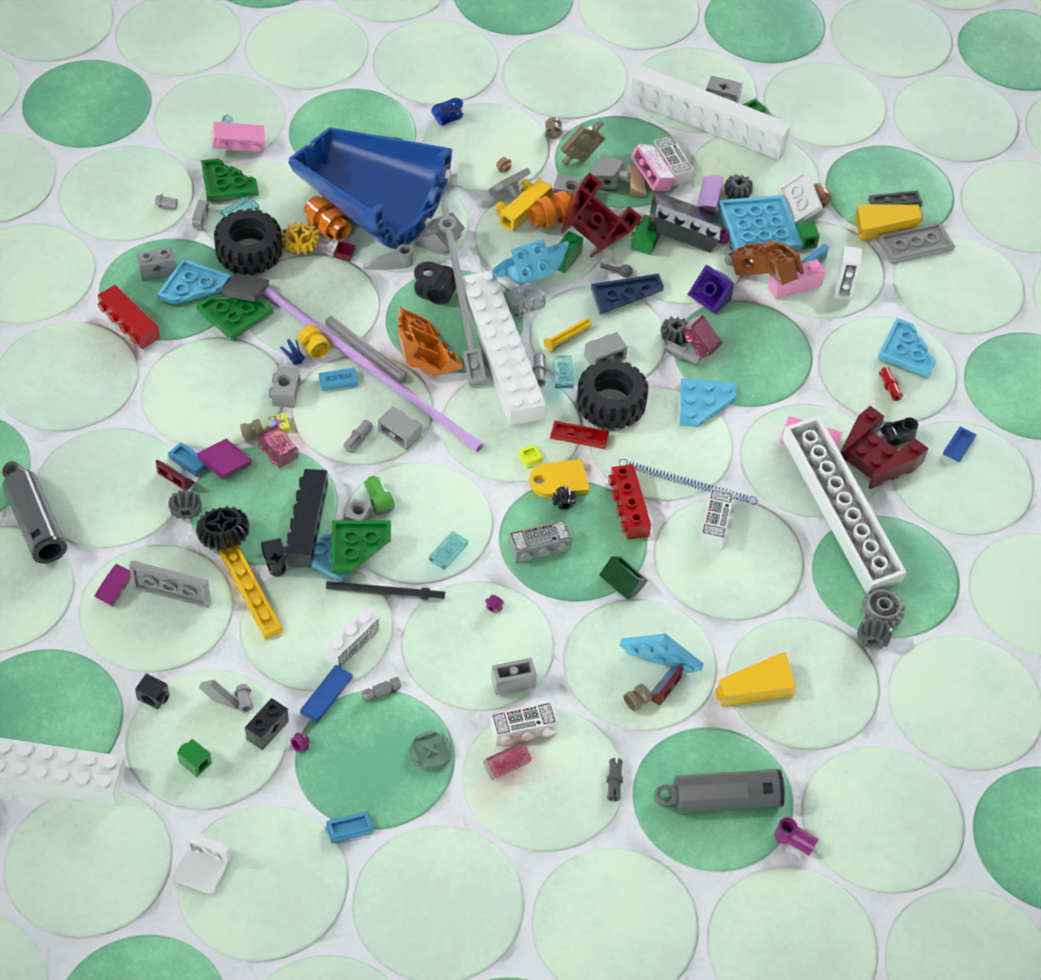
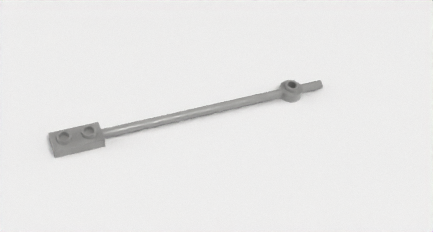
M444 201L441 202L443 217L439 221V227L447 235L468 350L463 351L468 383L472 386L488 381L481 348H475L453 234L457 230V222L453 216H450L448 203Z

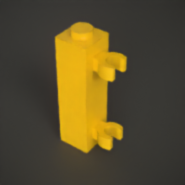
M524 179L521 182L524 186L520 189L523 193L508 206L502 201L495 204L498 208L495 210V213L500 216V225L514 232L529 219L528 208L534 205L536 199L544 196L551 199V185L541 179L536 180L533 184L528 179Z

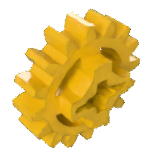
M303 221L300 224L294 222V226L288 224V229H283L282 246H285V250L290 249L291 254L295 251L297 255L300 252L307 254L308 250L313 252V248H317L319 232L315 226L310 227V223L304 225Z

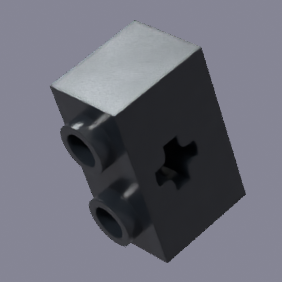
M271 698L245 726L246 740L263 751L289 722L288 708Z

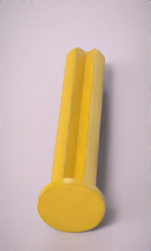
M585 318L550 339L545 338L543 340L544 346L551 352L557 345L591 327L592 323L589 318Z

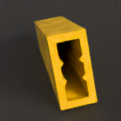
M858 204L855 214L859 241L876 239L878 235L915 228L923 220V213L920 212L919 205Z
M786 652L721 678L718 687L715 688L717 700L720 699L722 707L793 697L796 685Z

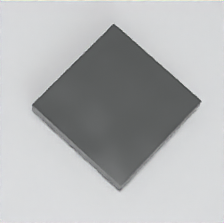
M236 273L222 288L221 292L223 296L255 302L269 286V280Z

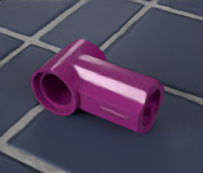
M789 817L782 818L774 832V837L779 843L790 844L810 856L819 840L798 827L796 821Z

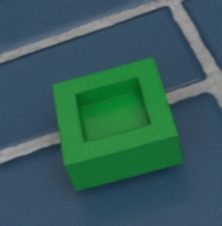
M756 98L743 104L765 113L766 108Z

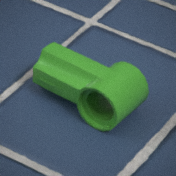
M374 475L364 481V486L370 496L371 505L376 514L395 507L393 497L390 492L386 491L380 477Z

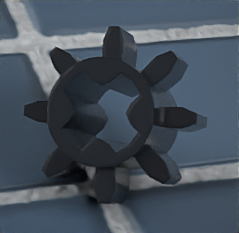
M562 486L557 488L556 492H553V505H558L559 509L568 510L572 508L573 504H576L575 491H570L569 487Z

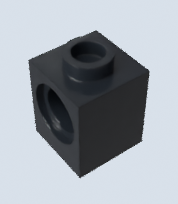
M147 673L135 688L137 700L157 710L168 701L170 696L168 684Z

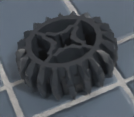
M228 505L225 508L220 506L218 509L212 508L210 512L205 511V515L200 516V520L197 521L196 533L200 543L204 547H209L210 550L214 548L217 551L220 549L226 550L229 547L234 549V545H241V541L246 540V536L249 535L250 524L246 514L241 509H236L235 506L229 508Z

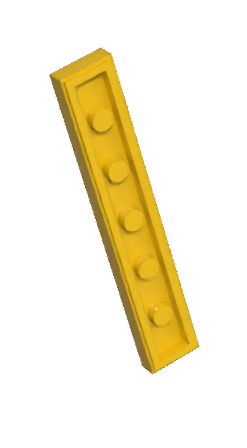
M234 545V549L231 547L226 550L220 549L218 553L264 639L266 640L283 633V627L239 546Z

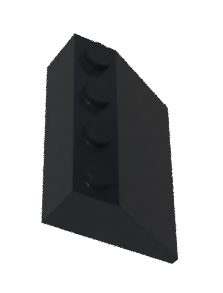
M657 191L653 192L647 230L711 253L720 238L721 226L717 213Z

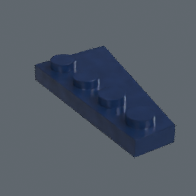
M659 273L591 284V291L599 314L662 292L664 288Z

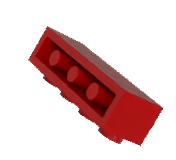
M116 285L97 295L99 302L97 305L100 311L105 312L111 322L116 323L124 334L126 333L135 345L137 344L143 349L160 339L158 326Z
M634 464L611 467V474L608 475V484L613 488L612 498L614 502H617L616 512L617 516L621 517L622 533L625 532L627 540L650 537L651 522Z

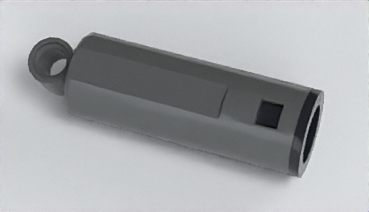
M15 461L7 462L2 468V475L5 478L2 483L3 491L32 558L40 564H47L60 559L67 550V543L36 475Z
M781 769L676 775L673 785L665 784L659 786L654 791L653 797L660 806L675 805L676 811L679 814L783 807L785 788ZM663 789L668 790L671 795L667 802L660 798V793Z

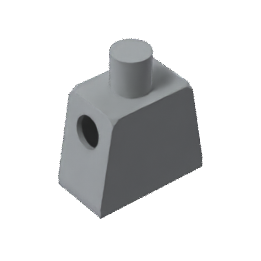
M601 155L590 170V173L603 183L599 189H616L622 181L629 182L631 179V172L625 171L623 161Z

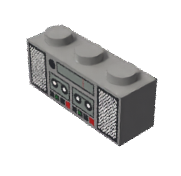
M565 520L511 532L509 533L508 545L515 563L525 562L533 558L546 557L549 554L565 552L571 549L572 536Z

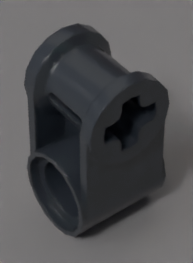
M908 417L886 423L881 427L880 431L887 438V442L894 447L915 438L919 424L916 419Z
M277 538L261 542L263 557L266 560L269 573L275 577L282 576L286 572L281 539Z

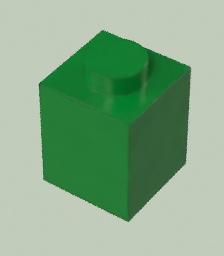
M798 222L796 228L803 244L801 249L816 248L820 235L815 222Z
M193 738L188 743L182 744L177 752L179 763L195 777H198L212 764L210 753Z

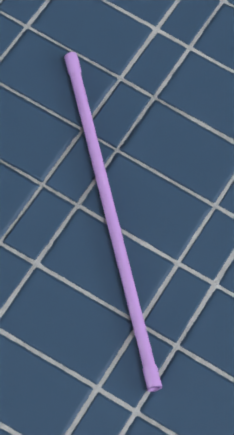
M268 287L264 291L265 297L278 304L306 326L316 325L329 343L449 430L475 452H479L482 449L483 443L453 423L287 301L273 288Z

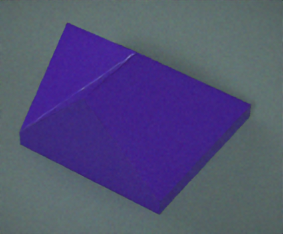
M705 265L687 295L716 314L732 300L734 283L727 275L709 265Z

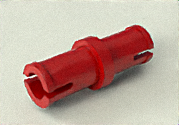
M888 367L882 368L879 371V375L884 382L885 390L889 391L893 401L901 400L900 397L903 398V394L898 387L897 379L892 376Z

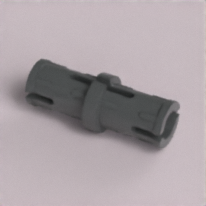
M616 758L609 760V775L606 780L608 783L607 799L612 801L614 796V802L621 800L623 761L618 758L617 763Z

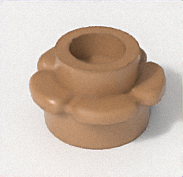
M506 157L499 159L496 164L498 171L508 172L512 167V161Z

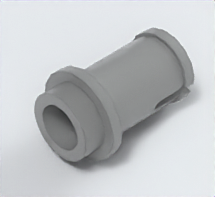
M163 194L156 195L155 205H158L159 208L163 206L177 209L178 199L166 197Z
M247 684L238 685L234 693L238 697L240 711L248 712L253 709L250 697L251 688Z

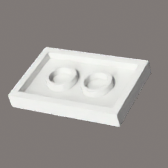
M806 170L777 188L779 194L784 195L795 226H797L798 222H804L823 210L811 177Z

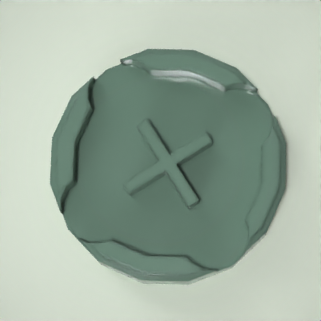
M434 731L423 732L416 736L411 744V760L421 770L429 772L438 771L450 762L452 755L451 743L443 734L440 735Z

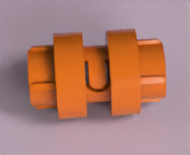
M562 190L553 193L551 200L547 196L536 199L534 205L528 208V217L531 224L536 228L548 229L556 226L557 220L563 223L572 192L566 193Z
M314 196L306 202L304 212L306 213L307 222L315 226L328 240L335 239L341 241L349 235L351 231L349 217L327 199Z

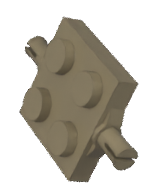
M599 119L592 127L582 124L560 148L564 154H567L561 161L564 165L567 166L572 159L585 162L606 139L604 134L598 132L604 125L603 121Z

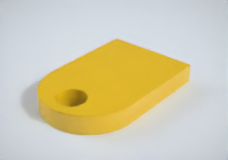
M582 459L540 464L530 473V488L540 497L553 498V492H556V489L562 486L569 487L570 491H575L576 495L589 494L590 489ZM540 479L544 483L537 484L534 481Z

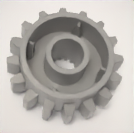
M880 588L876 591L873 589L871 594L866 593L865 598L862 600L860 612L864 613V620H874L875 618L879 621L883 620L884 623L890 624V628L893 629L895 624L899 625L901 619H903L905 605H902L903 600L897 596V593H893L889 589Z

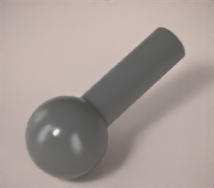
M602 261L600 263L601 269L617 272L622 277H630L633 273L632 267L628 264L618 266Z

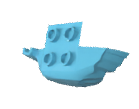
M544 239L511 249L512 257L498 264L492 270L494 277L507 276L518 284L549 277L561 266L569 241L558 243L552 247H546Z

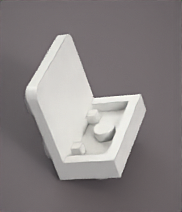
M189 832L185 839L187 850L173 876L174 881L204 893L213 894L231 859L230 847L221 840L214 841L208 839L204 834Z

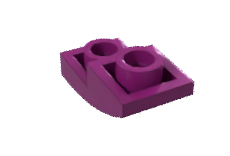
M116 563L105 577L94 597L113 607L122 590H125L131 579L130 570Z

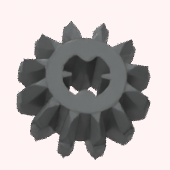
M735 173L734 176H729L724 185L725 195H728L729 199L749 198L753 192L752 181L749 180V176L743 177V174L738 176Z
M671 316L669 320L665 319L660 329L661 337L666 341V344L670 340L681 346L682 343H687L691 335L690 323L686 322L685 318L679 319V316L677 318Z
M179 490L178 493H172L168 501V507L171 515L176 516L177 519H192V516L196 517L201 512L202 502L200 495L194 491Z
M876 618L874 620L867 619L866 621H861L857 631V639L860 640L861 644H866V647L882 649L890 643L892 628H890V624L884 623L883 620L879 621Z

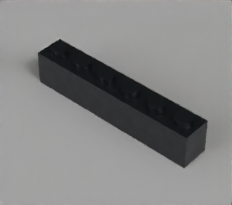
M304 469L303 476L299 478L300 490L296 492L297 504L293 506L294 518L290 520L291 532L287 534L288 547L284 548V559H287L288 567L312 568L329 484L327 470Z

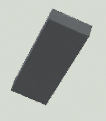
M918 190L869 195L868 199L870 205H919L921 207L923 203Z

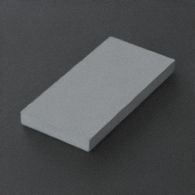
M941 222L878 235L877 238L891 264L953 251L955 247Z
M131 560L129 569L134 589L209 608L211 597L208 580Z

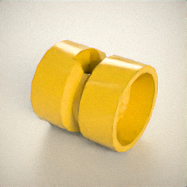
M308 325L298 333L297 340L312 359H319L330 350V343L316 325Z

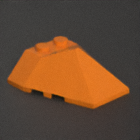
M402 307L398 309V335L402 354L408 366L411 368L416 367L425 374L430 373L434 376L453 372L463 367L457 354L448 350L449 344L446 341L442 342L440 340V333L428 319Z

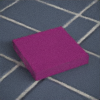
M227 438L197 453V458L222 480L251 465L252 461Z

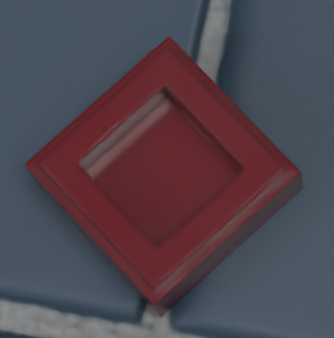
M339 241L334 250L333 258L350 262L356 246Z

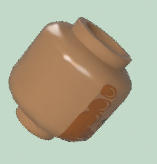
M815 183L813 185L822 207L825 208L831 201L830 192L826 185Z

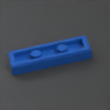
M335 665L300 709V713L318 723L352 680L353 674Z

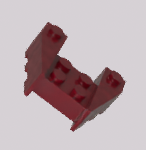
M589 172L572 192L561 233L563 234L571 226L596 246L589 256L592 258L630 233L642 216L630 206L617 216L594 196L603 183Z
M869 406L858 415L840 451L844 460L871 479L869 489L880 486L887 480H895L902 474L912 473L925 461L929 449L913 438L903 448L897 450L878 436L876 433L881 429L884 415L872 406Z

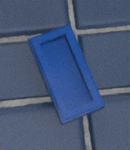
M960 426L945 448L943 455L960 463L977 434Z

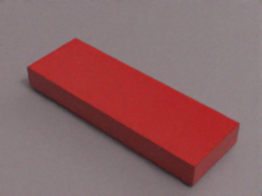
M554 420L550 439L605 449L609 431Z

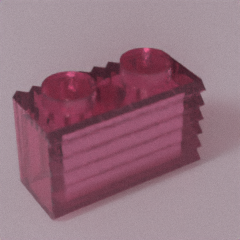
M703 314L693 317L681 329L685 338L694 347L696 354L702 355L701 358L712 355L723 344Z
M278 424L258 434L259 442L257 444L262 452L265 451L268 454L269 461L272 464H276L278 468L299 458L298 448Z
M523 741L486 758L483 763L490 779L494 780L514 769L517 770L526 764L528 765L532 758Z

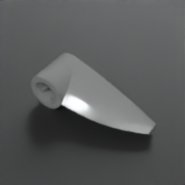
M406 244L400 245L396 252L381 255L363 264V269L391 270L408 268L413 264V249Z

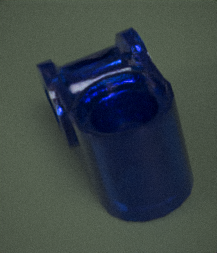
M452 98L438 103L432 107L431 113L439 125H446L455 120H460L463 117V101L460 98Z

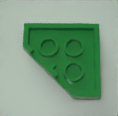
M218 158L201 160L207 201L259 196L256 178L244 175L243 171L233 166L225 165Z
M210 296L196 305L197 311L231 341L273 314V308L262 298L251 302L232 297L218 299V296Z
M332 520L331 574L353 573L391 541V520Z

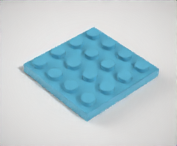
M784 195L718 200L717 206L725 228L728 230L734 252L745 244L765 243L767 240L786 243L793 250L802 248V241Z

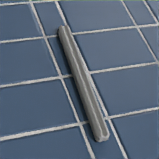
M333 316L325 319V324L397 381L402 382L406 379L404 371Z

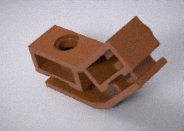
M767 240L765 243L745 244L743 247L737 248L731 256L736 275L769 274L781 285L798 279L797 272L801 275L804 274L800 255L786 243Z

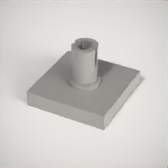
M527 167L500 181L488 191L492 196L504 189H508L513 200H515L521 194L517 183L531 174Z

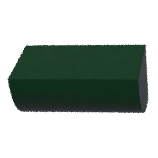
M611 556L599 574L600 577L626 599L635 596L648 582L642 574L621 556Z

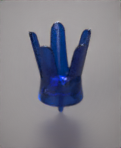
M288 339L287 343L292 353L283 346L280 349L288 356L293 365L302 364L305 356L300 351L297 339L295 340L297 348Z

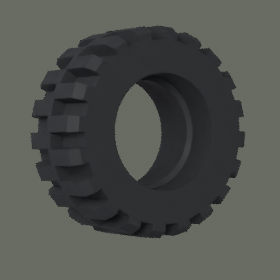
M240 209L235 213H229L227 217L224 216L215 227L214 243L217 259L223 267L229 268L233 273L239 272V274L255 275L257 272L259 274L263 273L265 269H271L273 264H276L282 255L281 227L276 219L271 218V215L266 212L263 213L261 210L253 211L252 209L242 211ZM243 239H257L260 241L252 245L237 243Z
M606 359L604 362L600 360L595 362V365L591 364L582 372L578 381L576 402L578 410L582 412L581 415L585 419H589V423L597 424L602 429L604 427L609 428L608 430H614V428L624 429L626 425L629 427L634 422L639 421L646 409L648 382L644 374L640 373L637 367H632L631 363H623L618 359L616 361ZM605 389H614L624 393L626 397L612 400L601 396L598 392Z

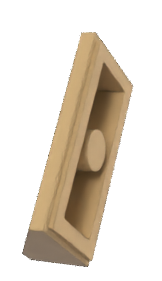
M628 164L627 171L631 172V179L628 182L630 197H647L645 178L637 167Z

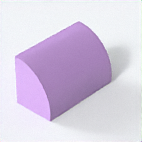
M710 175L703 178L696 206L716 213L724 177Z

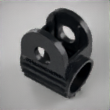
M430 261L422 262L415 267L414 277L417 281L414 284V291L416 295L435 304L448 303L456 290L453 268ZM427 270L433 272L431 276H426L423 273Z

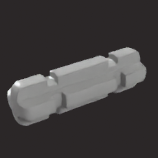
M398 677L391 678L389 682L386 680L372 686V689L367 688L363 690L362 696L368 702L373 700V697L377 698L391 692V689L397 690L401 688V682Z

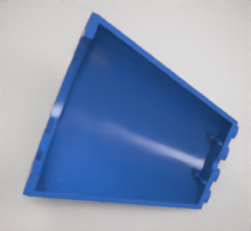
M329 127L313 139L309 146L305 145L292 155L288 163L298 177L378 242L388 248L397 249V246L408 245L414 241L426 227L424 223L427 218L432 219L447 185L448 179L445 178L446 169L449 170L451 168L452 149Z

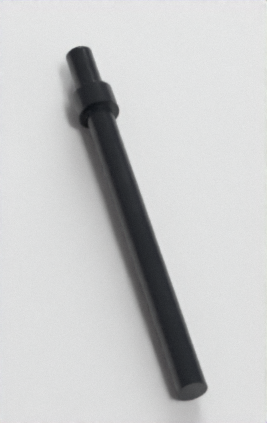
M326 582V589L421 597L424 600H429V598L445 599L446 593L445 591L430 590V588L424 587L413 589Z

